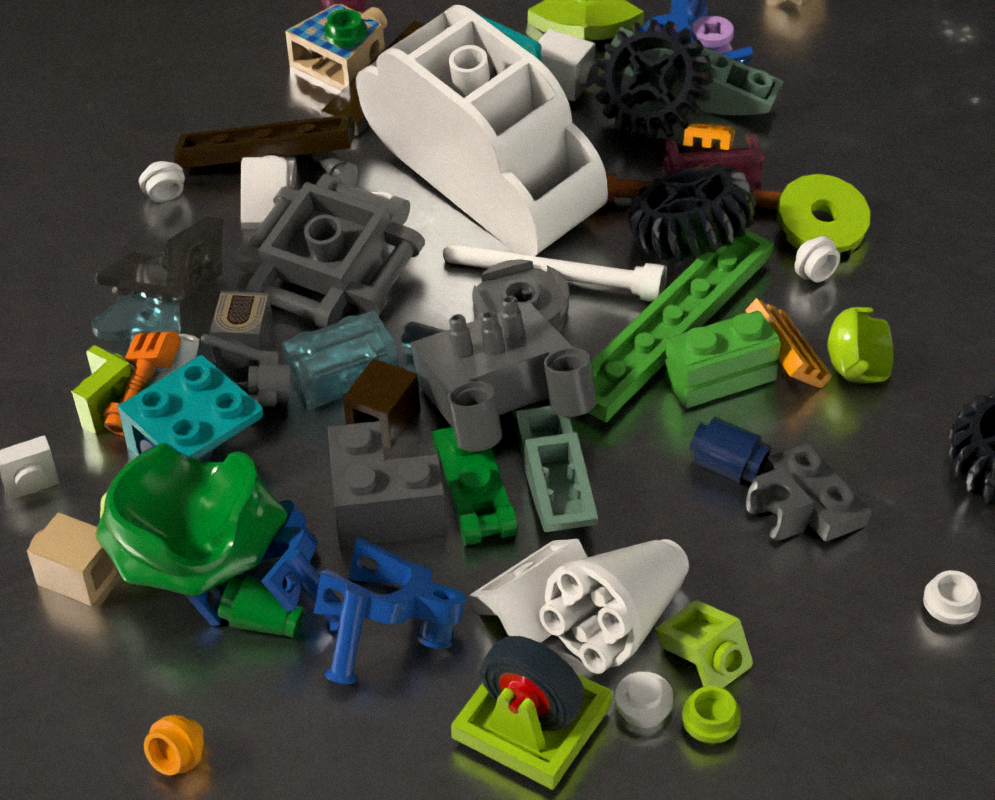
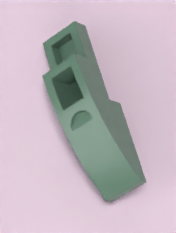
M623 27L619 29V31L625 32L628 37L634 35L628 29ZM617 34L611 42L615 47L621 43ZM704 47L700 55H708L712 64L704 71L712 74L713 83L700 86L711 95L708 101H696V104L703 113L722 115L769 113L784 81L770 76L762 70H756L730 59L722 53H716ZM657 48L645 51L643 55L649 59H658L665 54L671 56L675 51ZM606 51V54H605L604 59H608V60H609V58H610L611 56H610V54ZM630 62L624 72L630 76H633L634 73L632 62ZM644 66L643 68L649 76L646 80L662 94L663 90L658 84L660 79L655 73L652 74ZM686 67L680 70L682 75L674 81L672 86V93L675 99L683 89L686 80Z

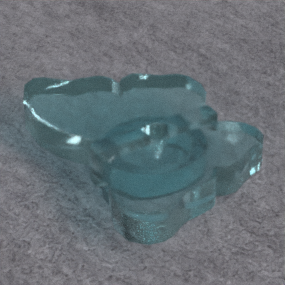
M129 291L115 301V306L107 307L101 315L91 320L93 334L97 338L106 341H118L129 338L131 342L138 333L175 331L179 334V322L181 321L179 299L173 296H167L159 300L153 297L147 299L145 293L141 291Z

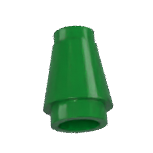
M249 574L246 578L236 576L229 580L219 604L218 617L228 620L229 627L280 636L285 635L294 639L302 625L306 607L297 604L296 610L287 612L262 581Z

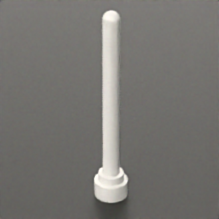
M448 245L443 249L442 253L444 260L448 263L487 269L504 261L516 259L533 261V268L547 272L548 265L560 272L565 280L631 289L632 295H639L641 301L653 302L666 287L667 267L660 264L646 263L644 267L636 266L634 270L459 245Z

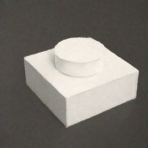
M45 435L0 450V475L9 501L60 484Z

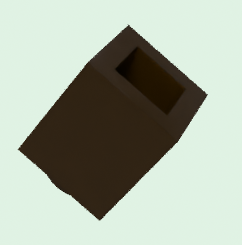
M373 358L343 397L346 425L380 421L383 447L391 449L420 410L418 374L408 371L401 366H394Z

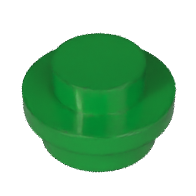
M340 9L332 12L324 26L325 39L340 48L353 47L364 40L367 35L366 23L357 11L351 9Z

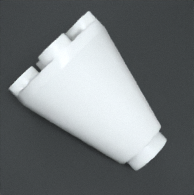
M662 539L565 563L558 567L548 578L544 595L546 604L540 608L539 612L542 625L550 634L558 636L567 648L581 659L589 671L599 674L610 667L620 666L638 650L683 584L689 570L688 558L684 550L672 540Z

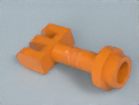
M177 332L138 333L134 336L125 356V359L134 366L132 376L128 381L120 402L108 403L103 413L106 418L104 426L109 431L124 436L118 405L146 389L156 368H171L181 343Z

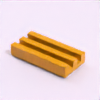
M692 123L685 129L683 145L693 146L698 141V138H702L701 147L711 148L717 139L721 140L720 149L729 150L734 142L735 129H733V126Z
M756 298L745 311L747 313L757 310L761 311L779 336L781 346L778 360L789 376L813 387L822 388L833 376L790 316L781 309L777 311L775 306L771 304L766 306L762 300Z

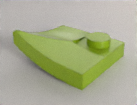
M544 0L528 9V24L545 33L552 29L580 39L604 40L615 38L621 27L633 31L632 25L634 22L644 26V11L626 0Z

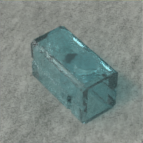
M375 310L359 316H347L336 324L313 332H301L292 339L281 343L284 363H290V383L294 390L297 391L298 397L306 410L343 398L373 358L399 366L396 343L388 330L384 328V324Z

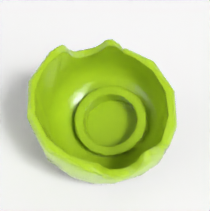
M851 307L842 311L835 318L828 337L827 348L834 368L842 377L852 383L884 382L891 376L894 356L890 327L886 320L868 316L867 314L874 313V309L870 307Z

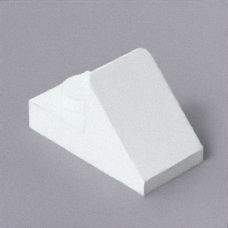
M269 155L264 157H245L242 159V229H258L274 207L273 199L281 187L286 186L294 189L297 173L295 157Z

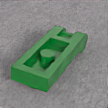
M452 427L432 431L434 449L436 454H438L439 465L464 546L481 543V537L499 534L501 539L517 536L516 515L512 504L509 503L492 448L483 451L462 450L457 446Z

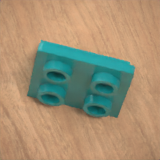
M202 354L118 405L127 448L136 456L142 453L140 441L147 438L155 446L167 443L179 452L191 458L199 459L263 417L262 406Z

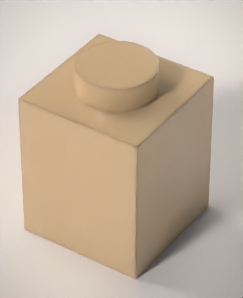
M58 512L45 529L37 532L29 548L26 550L37 585L92 606L118 573L115 564L97 541L95 535L97 527Z

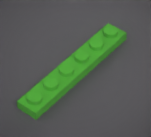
M746 230V234L743 237L733 238L731 246H721L717 248L716 253L707 252L701 254L699 259L697 258L591 361L597 403L588 413L607 422L665 364V359H667L666 339L688 332L692 328L702 327L772 257L773 242Z

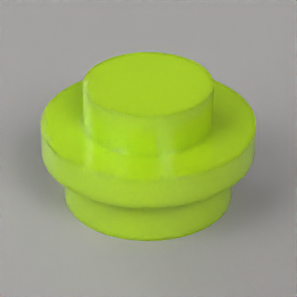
M718 686L701 687L683 705V726L692 737L705 743L724 742L733 737L740 726V707L731 693L724 688Z

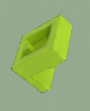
M93 345L86 351L92 374L85 378L72 391L81 426L97 435L105 428L106 418L103 413L107 404L120 402L133 370L128 361L117 353L111 354Z
M697 599L655 628L660 647L696 664L703 687L718 686L724 688L753 665L740 619Z

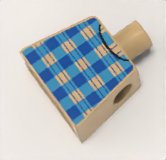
M334 4L285 31L289 65L342 91L357 76L358 72L366 68L385 49L383 30L387 27V19L384 13L376 7L369 8L363 14L358 12L366 23L367 35L364 40L350 48H340L333 45L324 36V26L327 23L328 16L340 9H351L342 4Z

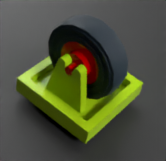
M506 636L494 644L486 654L480 669L483 683L451 724L452 738L554 790L611 707L613 691L575 673L573 668L559 654L542 643L523 636Z

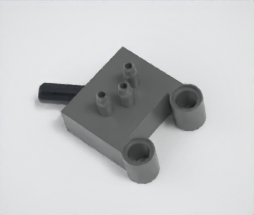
M512 296L505 297L501 302V312H486L482 315L481 319L466 323L463 315L455 314L449 319L451 328L449 330L413 321L404 326L401 343L412 350L419 386L454 429L457 446L462 450L483 451L497 445L502 438L499 415L546 398L550 399L552 411L564 417L584 415L596 406L597 398L589 353L583 349L574 348L530 302L518 305L516 298Z

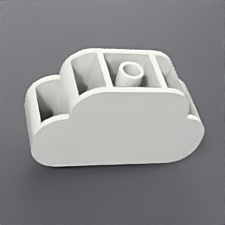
M453 5L381 53L375 62L358 72L356 86L360 105L369 125L380 141L395 156L516 254L536 256L607 202V176L602 160L586 135L572 123V115L567 97L557 79L539 59L471 9L463 5Z

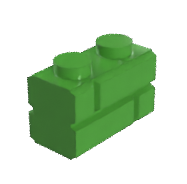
M761 311L741 313L734 318L704 327H695L688 332L668 337L666 339L667 359H665L664 376L684 408L693 407L775 381L777 379V359H779L781 342L779 336Z

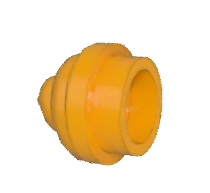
M180 715L162 717L151 726L150 732L145 738L144 751L147 759L157 771L165 775L190 771L202 758L204 748L203 727L197 721Z

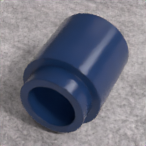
M714 417L709 425L703 422L699 424L692 438L689 450L696 453L695 465L742 484L744 480L752 483L758 475L763 474L766 457L771 454L772 446L763 443L762 436Z

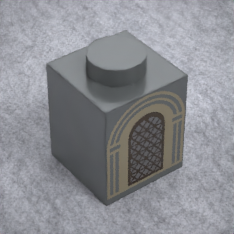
M221 291L211 324L210 335L257 350L269 351L274 331L269 293ZM212 346L216 367L249 368V366H259L258 361Z

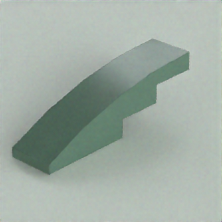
M549 398L510 411L525 473L544 532L598 525V514L577 432L573 433L570 417L554 413L551 409Z

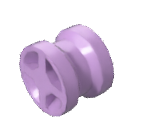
M705 16L697 19L692 24L691 33L694 41L700 40L705 48L716 53L732 51L730 42L733 39L734 27L729 20L720 16Z

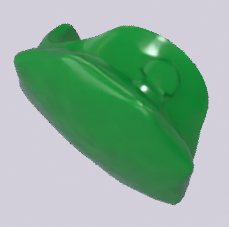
M161 443L134 458L114 478L107 491L104 513L98 523L95 535L97 541L107 552L125 582L169 590L188 596H197L256 567L262 560L271 541L285 523L288 514L257 475L255 463L247 454L237 451L228 454L224 462H205L191 458L167 443Z

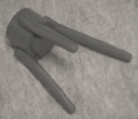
M209 334L201 336V341L204 344L259 362V366H249L248 382L235 383L261 406L276 407V403H288L290 363L278 362V352L257 350Z

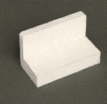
M579 539L553 540L470 594L469 598L478 615H498L508 636H523L541 643L552 635L543 627L539 615L540 608L546 604L544 595L548 578L563 564L587 558L588 556Z

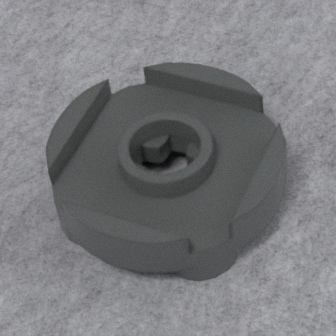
M516 259L504 261L489 267L482 273V282L477 287L474 285L472 301L476 320L481 319L482 315L486 312H501V302L505 297L521 296L526 302H518V305L530 302L558 332L566 325V315L569 309V287L563 275L548 265L546 272L533 268V261Z

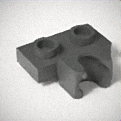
M808 443L766 457L762 470L763 474L758 475L754 479L747 494L746 509L749 513L772 512L777 515V526L772 527L770 531V537L774 540H783L805 532L807 524H810L826 542L867 527L872 513L870 508Z

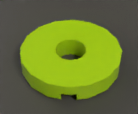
M812 174L801 176L787 185L777 204L776 222L779 229L782 226L783 231L787 234L786 239L797 249L810 239L827 236L836 244V250L841 254V252L848 250L851 252L861 244L870 226V209L865 197L852 184L836 176ZM824 211L831 215L833 221H821L812 212Z

